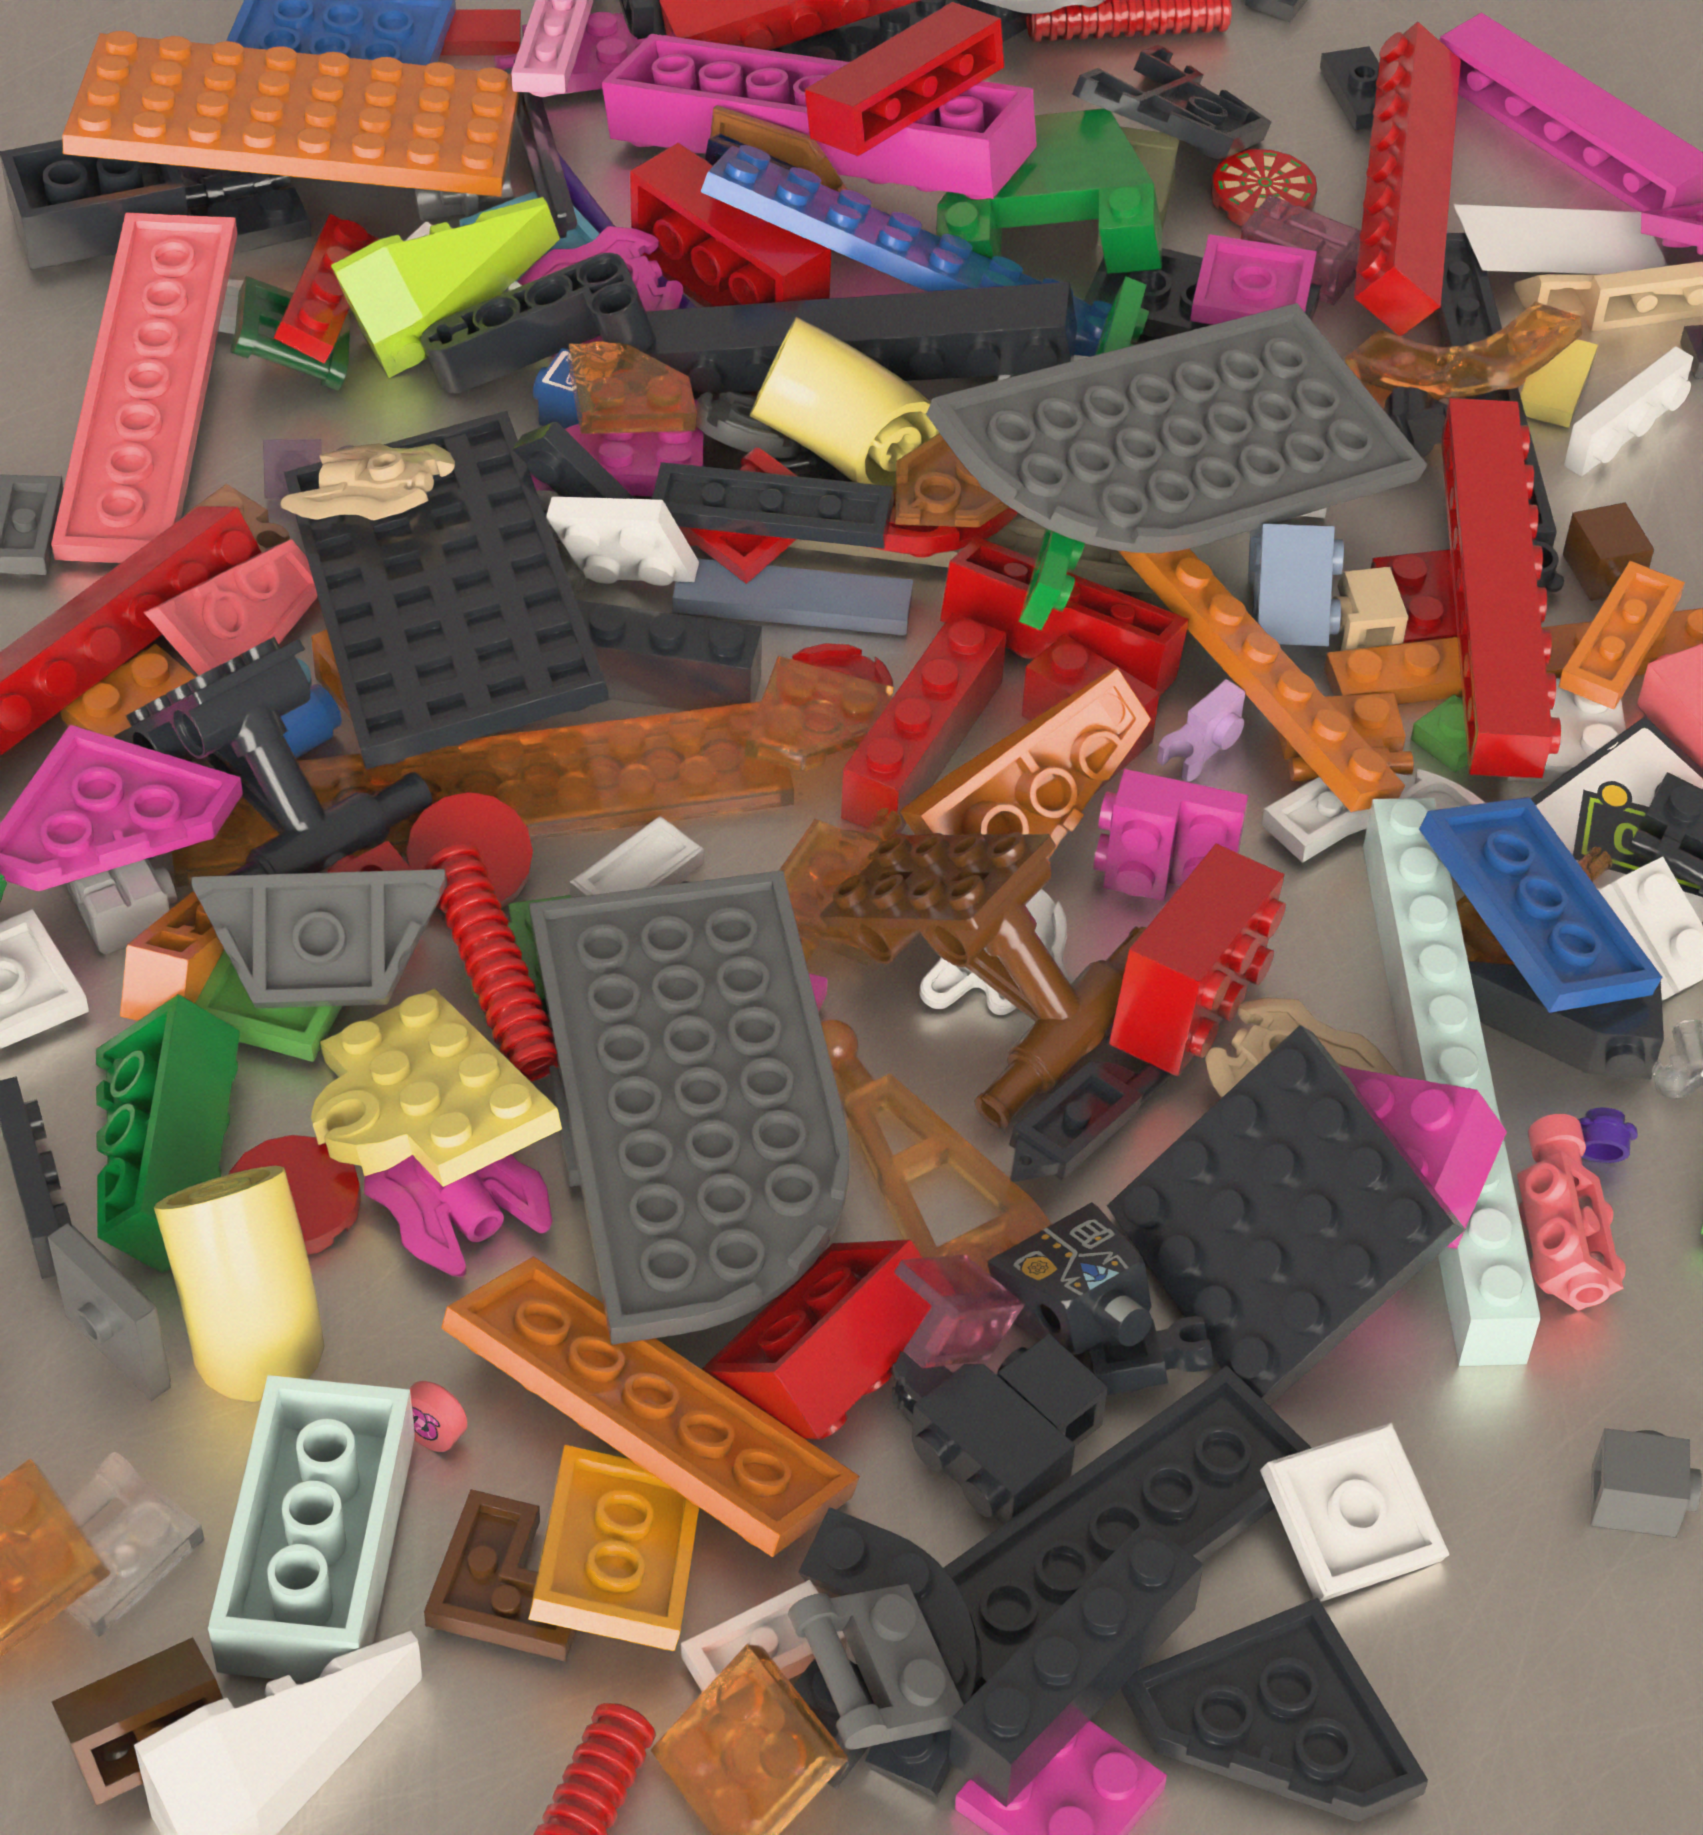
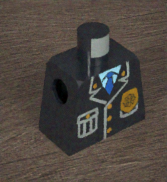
M1093 1202L987 1261L997 1314L1041 1339L1050 1334L1071 1354H1082L1111 1336L1125 1346H1133L1142 1341L1150 1330L1152 1317L1149 1311L1152 1305L1145 1263L1139 1252Z

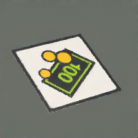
M1644 716L1533 796L1531 800L1596 888L1599 889L1649 863L1648 860L1628 851V847L1666 773L1669 772L1703 789V769ZM1618 742V744L1614 748L1609 749ZM1673 873L1703 925V895L1698 893L1700 886Z

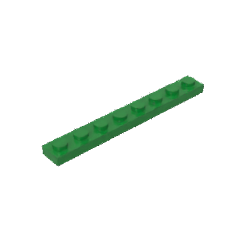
M1125 277L1106 315L1095 355L1134 346V344H1131V341L1135 343L1138 341L1149 314L1148 310L1141 308L1146 284ZM1045 528L1019 622L1042 630L1052 608L1063 611L1075 582V577L1066 574L1067 569L1072 571L1075 569L1085 543Z

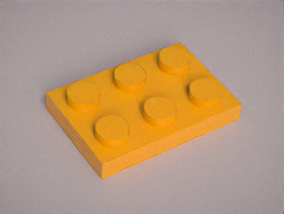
M564 1445L529 1619L675 1651L681 1631L699 1507L689 1502L686 1497L647 1470L634 1464L630 1459Z

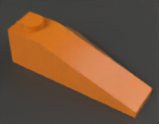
M1113 668L946 775L899 810V812L915 835H932L935 833H942L943 835H969L972 833L1011 834L1015 832L1021 834H1049L1056 844V849L1067 832L1074 831L1084 816L1081 813L1102 782L1111 778L1151 718L1119 669ZM1055 849L1046 857V860L1049 865L1051 862H1049L1048 860L1055 851Z

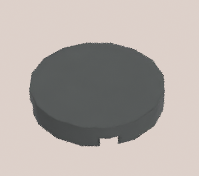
M727 391V393L720 392L718 400H712L713 395L710 392H705V394H702L697 399L692 419L695 426L708 436L745 452H750L757 447L772 457L787 458L797 456L800 452L801 444L750 417L756 397Z

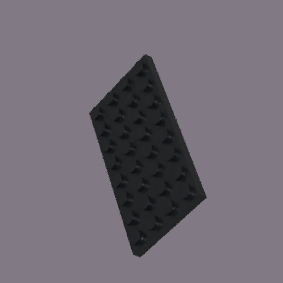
M507 410L384 444L390 448L407 449L436 444L451 453L455 461L454 469L447 476L441 477L440 474L432 475L434 480L433 488L431 491L425 492L428 501L417 507L378 520H371L360 515H337L323 519H311L295 514L366 770L384 764L398 763L406 758L447 746H458L468 740L503 730L521 728L531 722L566 712L580 711L588 706L610 700L605 678L527 464L512 450L518 439ZM322 462L283 472L289 494L320 489L319 473L323 466Z

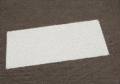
M1453 204L1481 269L1485 271L1603 275L1668 266L1654 236L1641 234V212Z

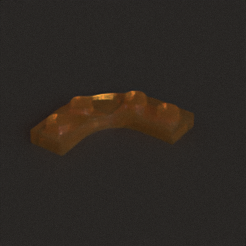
M1534 302L1502 330L1487 339L1455 347L1426 345L1379 329L1347 355L1345 363L1360 381L1392 392L1394 388L1403 386L1419 388L1428 392L1432 398L1438 401L1443 398L1478 395L1497 389H1513L1521 386L1528 376L1548 364L1582 335L1581 317L1558 308Z

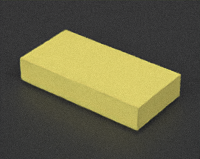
M1548 331L1544 332L1520 393L1526 417L1566 428L1570 427L1594 363L1598 344Z

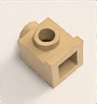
M1383 567L1344 571V575L1340 578L1337 585L1340 596L1333 597V599H1340L1341 603L1339 632H1344L1341 651L1403 644L1408 615L1391 568Z

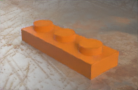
M1629 561L1562 670L1558 687L1615 709L1681 599L1685 582Z

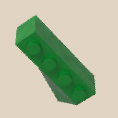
M179 994L96 1048V1065L106 1070V1081L103 1080L96 1086V1105L107 1111V1123L96 1133L97 1151L107 1156V1164L97 1175V1238L161 1273L171 1269L155 1214V1204L183 1189L221 1177L219 1163L224 1134L230 1122V1115L228 1113L232 1082L238 1071L236 1056L240 1031Z

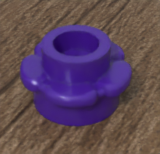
M1606 1107L1593 1108L1585 1113V1117L1578 1119L1581 1123L1586 1146L1582 1158L1599 1163H1615L1629 1157L1631 1140L1637 1139L1638 1130L1632 1123H1625V1115L1621 1111Z

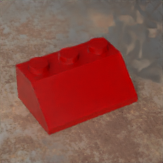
M911 1239L832 1243L798 1281L764 1308L702 1370L804 1439L821 1440L834 1434L845 1424L848 1418L846 1412L863 1395L876 1391L890 1379L893 1373L891 1367L896 1363L900 1351L905 1352L914 1349V1347L918 1348L935 1334L937 1329L935 1323L953 1306V1303Z

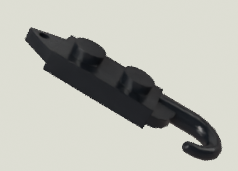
M1109 1034L1106 1037V1044L1108 1046L1113 1047L1109 1044L1111 1034ZM1089 1061L1013 1127L1009 1145L1014 1148L1010 1181L1018 1182L1054 1175L1061 1181L1065 1179L1138 1113L1139 1106L1169 1080L1171 1073L1150 1063L1144 1066L1138 1073H1134L1123 1066L1110 1062L1093 1063Z

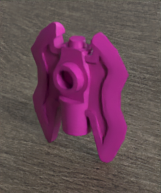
M607 226L592 242L575 249L551 250L539 258L517 281L523 286L592 256L602 253H615L624 259L645 311L678 309L683 295V286L679 281H667L666 287L657 288L659 285L657 279L662 276L661 268L656 260L648 261L646 255L641 256L644 252L650 255L657 249L658 239L655 236L635 228ZM601 336L567 349L593 358L609 354Z
M512 1154L444 1187L413 1155L390 1169L364 1177V1195L383 1204L390 1210L400 1225L402 1245L415 1257L452 1276L462 1277L466 1275L467 1271L466 1263L451 1223L469 1241L480 1242L491 1237L503 1223L504 1215L498 1205L538 1233L548 1231L553 1222L547 1186L540 1172L518 1162Z

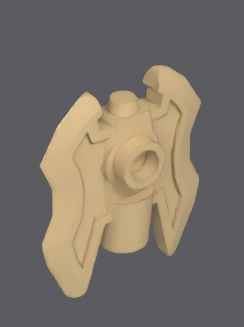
M376 443L319 455L323 464L319 473L320 489L289 494L282 499L281 507L301 517L311 519H323L337 515H360L371 520H378L403 513L427 502L428 498L425 492L431 491L433 488L434 480L432 475L440 474L441 477L447 476L454 469L455 461L450 452L436 444L407 449L390 448Z
M1266 997L1240 1004L1238 1007L1239 1017L1245 1024L1253 1023L1254 1025L1249 1031L1240 1028L1234 1036L1231 1046L1237 1050L1235 1057L1228 1056L1226 1049L1219 1047L1211 1048L1205 1057L1210 1081L1222 1098L1301 1025L1315 1034L1339 1066L1400 1076L1380 1050L1368 1039L1358 1033L1335 1030L1314 1018L1299 999Z

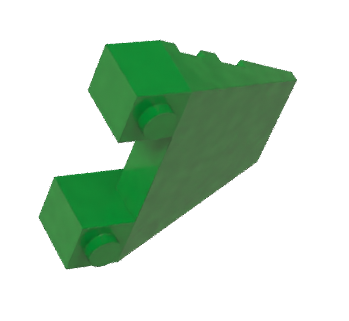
M1104 108L1035 115L1037 147L993 199L976 200L970 199L964 194L946 192L937 204L936 235L942 237L943 234H951L960 237L972 245L973 252L991 260L994 256L1001 257L1002 228L1099 219V234L1107 274L1162 269V226L1154 182L1112 112Z

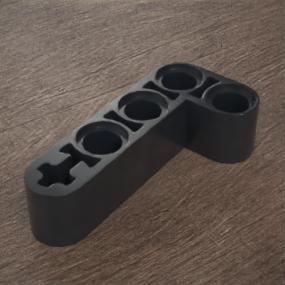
M602 253L433 323L423 332L421 345L440 387L449 393H461L557 354L561 348L569 349L598 336H601L605 348L611 357L617 359H629L642 354L653 344L655 336L624 259L615 253Z

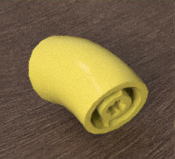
M798 317L794 319L750 413V417L781 432L820 456L854 483L892 486L894 494L896 493V461L939 434V431L926 415L931 402L921 393L862 352Z
M268 1166L232 1173L188 1187L156 1203L154 1210L180 1299L194 1365L207 1386L227 1398L257 1402L262 1401L268 1375L308 1379L318 1368L325 1345L310 1263L284 1167Z

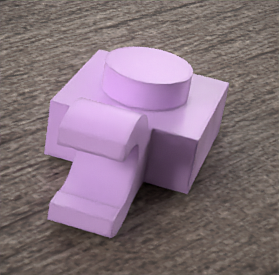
M1227 679L1188 711L1187 724L1178 731L1167 734L1162 738L1159 743L1157 763L1163 766L1173 757H1184L1186 759L1183 762L1181 778L1186 782L1196 779L1201 774L1203 764L1220 748L1223 750L1230 748L1239 738L1244 727V719L1241 717L1245 691Z

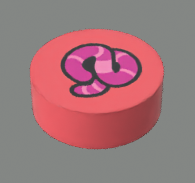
M427 1381L415 1382L409 1388L415 1431L414 1440L432 1451L445 1452L455 1444L467 1429L465 1411L459 1401L442 1386Z

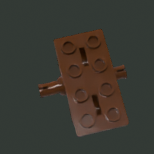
M1018 832L1011 834L972 833L969 835H943L942 833L932 835L895 834L877 846L873 852L875 859L860 874L848 878L833 892L834 900L819 916L827 927H844L856 945L867 956L883 964L892 963L921 932L929 945L945 961L954 966L966 967L1035 1021L1008 1052V1066L974 1100L977 1111L988 1123L997 1128L1002 1126L1005 1129L1037 1092L1045 1093L1053 1090L1082 1056L1091 1052L1100 1044L1104 1038L1105 1031L1114 1022L1129 949L1146 927H1134L1129 936L1106 961L1099 960L1090 963L1070 984L1035 932L1036 920L1026 907V904L1043 888L1052 876L1046 857L1055 849L1056 844L1049 834H1021Z

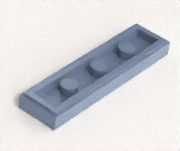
M698 559L699 565L695 581L675 582L672 597L673 613L906 636L913 580L767 565L746 584L716 560Z

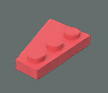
M290 539L144 613L199 676L273 637L280 644L318 596L307 556L293 539Z

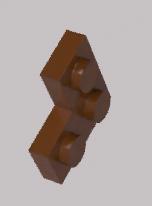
M470 1489L424 1610L426 1627L566 1662L577 1630L529 1619L538 1572L524 1569L523 1567L540 1524V1506Z

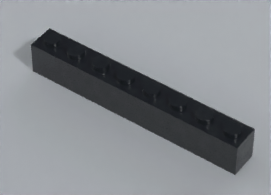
M1070 282L646 311L654 331L655 339L653 344L636 357L619 360L623 367L630 399L661 397L668 393L702 395L705 392L719 394L720 392L727 393V391H760L794 319L798 317L862 352L903 381L1026 374L1074 361L1077 320Z

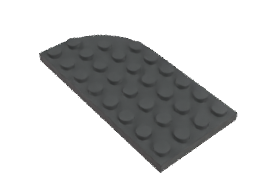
M1298 303L937 396L932 399L926 413L955 455L977 479L980 486L994 494L1006 505L1035 523L1068 538L1098 547L1135 553H1164L1197 547L1261 528L1262 524H1274L1412 483L1420 479L1428 465Z
M783 870L529 903L530 924L550 1020L549 1023L553 1032V1043H555L557 1065L611 1345L704 1330L733 1321L757 1310L778 1297L798 1281L815 1263L828 1245L839 1223L845 1205L849 1181V1139L846 1121Z

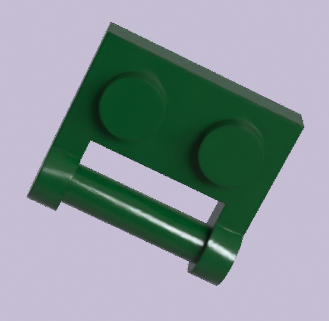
M246 276L238 292L236 327L230 353L246 359L251 354L319 378L321 379L320 383L322 386L338 391L344 382L349 364L351 314H347L334 347L324 364L273 338L293 293Z

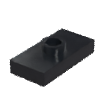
M1370 46L1322 53L1320 69L1354 130L1372 128L1379 62Z

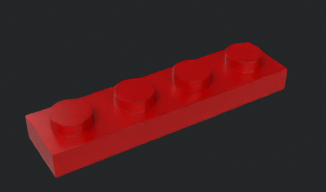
M330 213L273 338L325 364L350 309L331 265L378 241L379 238L367 233L358 223L351 220H342Z

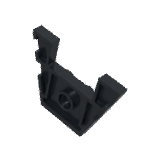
M1159 44L1141 51L1133 70L1163 86L1143 92L1104 70L1096 68L1079 75L1072 95L1190 143L1199 152L1216 159L1227 158L1263 141L1272 122L1227 90H1221L1219 95L1202 86L1200 83L1204 74L1194 67L1187 65L1184 72L1170 63L1173 53Z

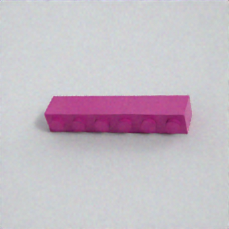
M1481 12L1440 36L1439 41L1461 59L1458 95L1639 212L1703 202L1702 151Z

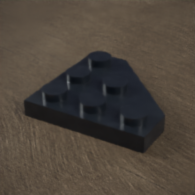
M1318 1598L1137 1670L1121 1687L1124 1698L1156 1753L1357 1822L1424 1795L1428 1784L1426 1775Z

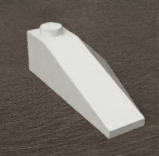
M410 1630L336 1657L324 1668L320 1678L307 1683L295 1684L290 1675L268 1682L264 1691L267 1696L266 1698L234 1709L228 1698L205 1705L135 1744L134 1747L151 1817L161 1834L276 1835L423 1678L419 1643L412 1631Z

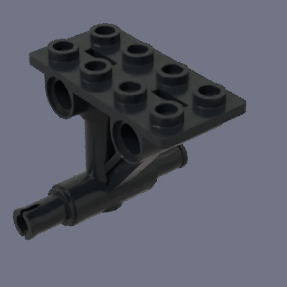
M275 637L224 664L197 676L126 715L131 727L114 736L115 739L190 762L205 758L216 770L241 777L242 796L279 835L252 849L246 857L245 865L225 876L319 873L334 865L343 857L349 856L365 846L367 848H374L383 843L389 835L390 827L432 805V796L427 784L419 774L412 771L404 775L402 779L372 795L365 792H356L327 809H323L283 735L288 732V729L281 717L308 703L310 700L309 683L295 657L296 654L305 650L300 639L280 648Z

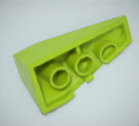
M543 197L482 212L475 223L451 229L449 224L444 222L430 226L429 235L403 241L398 234L380 239L332 264L331 267L364 339L388 378H391L427 359L421 345V336L430 325L501 295L560 240L548 204Z

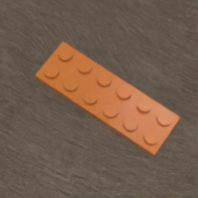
M534 1256L447 1306L441 1326L444 1331L468 1346L472 1352L482 1356L520 1382L527 1390L537 1394L572 1418L579 1426L589 1430L624 1454L634 1464L647 1470L686 1497L689 1502L702 1508L741 1535L748 1543L758 1547L771 1557H774L821 1522L829 1507L837 1510L854 1495L860 1478L858 1474L656 1338L611 1345L603 1302Z

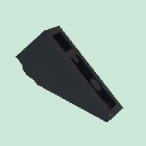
M1468 961L1481 1023L1585 1073L1611 1075L1621 1079H1652L1664 1041L1661 981L1653 995L1549 1013L1515 965Z

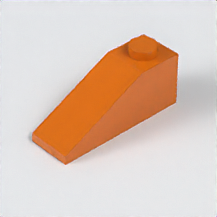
M194 891L127 944L120 1010L121 1017L139 1021L178 994L194 1004L222 955L224 947Z

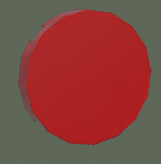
M471 792L443 797L424 809L410 830L406 850L408 865L412 870H425L428 860L439 850L447 846L466 843L475 845L482 855L481 862L487 867L488 878L494 884L495 895L500 899L502 908L508 905V903L513 902L529 880L533 857L528 827L517 812L493 796ZM438 902L436 908H438L439 910H441L440 907H439V902Z
M288 1135L266 1140L245 1152L229 1171V1174L260 1167H284L307 1255L321 1252L333 1245L334 1237L342 1233L345 1227L348 1232L357 1220L361 1203V1190L355 1165L338 1162L330 1158L326 1143L319 1145L317 1137Z

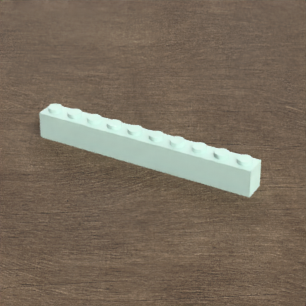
M1435 798L1373 799L1363 852L1405 1077L1477 1089L1500 1121L1450 872L1419 830L1427 812L1437 810ZM1503 1140L1457 1249L1446 1247L1438 1254L1459 1366L1527 1364L1540 1321V1313L1505 1141Z

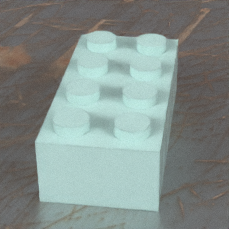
M267 1376L208 1626L217 1673L279 1679L290 1675L293 1681L309 1682L320 1678L324 1668L334 1658L373 1644L415 1439L410 1389Z

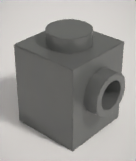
M1604 1428L1592 1463L1591 1526L1677 1537L1686 1511L1696 1512L1701 1496V1470L1690 1468V1439L1669 1437L1653 1430L1631 1432Z

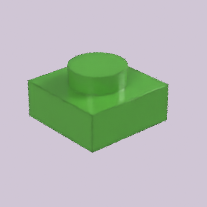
M1452 695L1414 722L1411 740L1455 773L1468 764L1463 700L1456 695Z

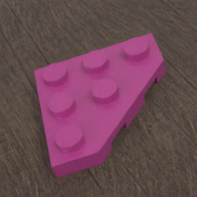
M668 393L661 397H645L565 429L631 495L653 496L661 462L703 466V431L695 426L692 419L697 399H692L685 394ZM530 473L536 491L555 492L547 483L538 480Z
M69 725L0 823V874L5 877L7 882L39 892L213 839L243 795L241 777Z

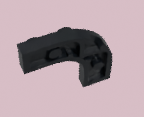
M829 1507L798 1573L805 1582L810 1580L813 1585L840 1596L909 1584L959 1696L965 1705L981 1688L982 1652L980 1639L977 1636L970 1610L951 1576L930 1554L910 1540ZM951 1729L871 1746L865 1762L870 1769L938 1797L952 1767V1764L948 1761Z

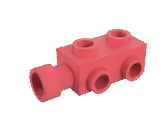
M1567 1114L1548 1115L1535 1121L1528 1130L1532 1156L1537 1163L1517 1174L1522 1202L1519 1204V1214L1529 1232L1533 1257L1530 1260V1269L1535 1281L1544 1292L1554 1294L1580 1311L1586 1307L1604 1302L1611 1294L1623 1289L1622 1280L1625 1276L1626 1267L1624 1261L1616 1255L1610 1228L1613 1220L1612 1206L1604 1200L1600 1178L1582 1164L1581 1157L1585 1153L1586 1146L1580 1121Z

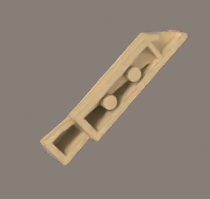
M1703 262L1603 275L1545 274L1517 281L1514 284V289L1532 324L1584 318L1592 332L1703 317Z

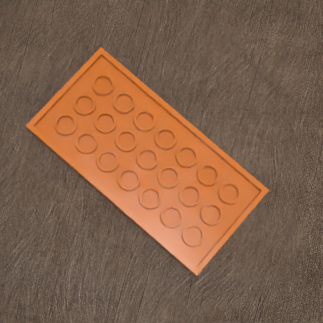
M114 31L108 34L99 33L62 134L63 154L502 197L520 92L513 91L512 74H508L499 68L490 67L477 71L457 69L450 64L442 62L417 65L402 63L398 59L391 57L366 60L349 58L347 55L339 52H326L316 55L296 53V51L288 47H272L268 50L245 48L231 41L205 44L190 42L188 39L180 36L155 39L137 37L134 33L128 31Z

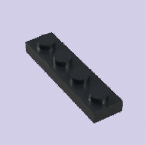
M661 462L652 500H663L679 527L884 549L894 495L892 486Z

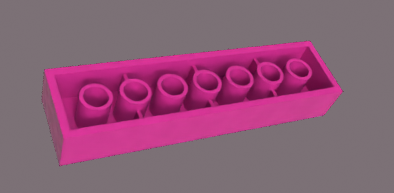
M650 34L602 81L610 139L631 142L637 147L659 146L670 148L676 143H680L694 154H708L713 108L716 105L810 136L805 88L850 62ZM981 81L860 156L852 155L818 141L816 142L839 176L863 178L873 184L895 183L915 186L918 190L924 192L940 190L959 193L976 200L993 199L1037 147L1033 88Z

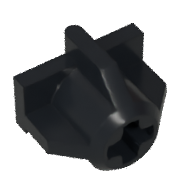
M1404 386L1394 388L1393 392L1385 400L1383 410L1422 458L1427 456L1435 444L1441 443L1448 405L1432 398L1428 392L1419 388Z

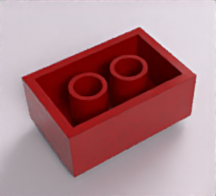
M1215 843L1130 947L1109 1044L1179 1077L1194 1056L1205 1057L1216 1038L1219 1023L1222 1019L1232 1021L1235 1018L1239 1005L1244 1001L1248 985L1250 983L1259 985L1269 971L1274 957V950L1267 948L1268 941L1278 929L1286 909V903L1279 901L1285 874Z

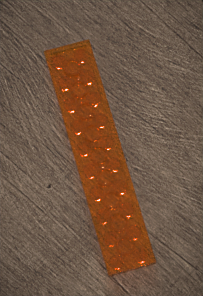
M771 700L475 738L458 746H447L406 758L398 763L384 764L367 770L361 753L298 761L324 810L356 792H365L372 795L402 779L409 772L414 771L427 784L431 792L432 804L443 797L467 792L493 796L517 812L528 827L531 840L647 825L659 816L669 822L794 805V785ZM241 796L215 838L172 851L176 886L192 885V877L225 876L245 865L246 857L252 849L278 836L279 833ZM420 810L390 827L389 835L384 842L389 841L402 857H406L410 830L424 810ZM365 846L351 855L358 857L373 848Z

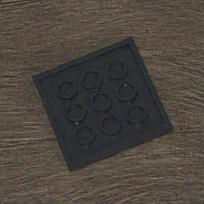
M1301 1025L1106 1205L1185 1318L1192 1316L1203 1317L1207 1340L1209 1339L1211 1343L1212 1356L1221 1369L1227 1365L1269 1407L1466 1230L1315 1034Z

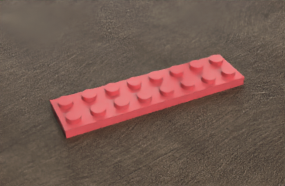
M125 213L51 543L55 560L122 563L181 519L238 234L235 218Z

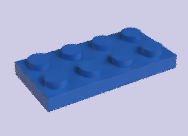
M1530 797L1427 812L1419 828L1420 832L1549 1013L1653 995L1662 979L1661 974Z

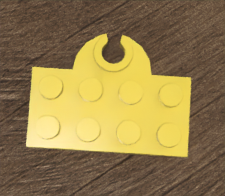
M435 988L423 994L410 996L403 1000L400 1005L365 1021L352 1023L345 1027L342 1032L320 1041L325 1063L339 1078L329 1083L314 1100L311 1119L319 1145L326 1143L330 1158L338 1162L362 1166L364 1176L390 1169L413 1155L444 1187L562 1129L557 1107Z

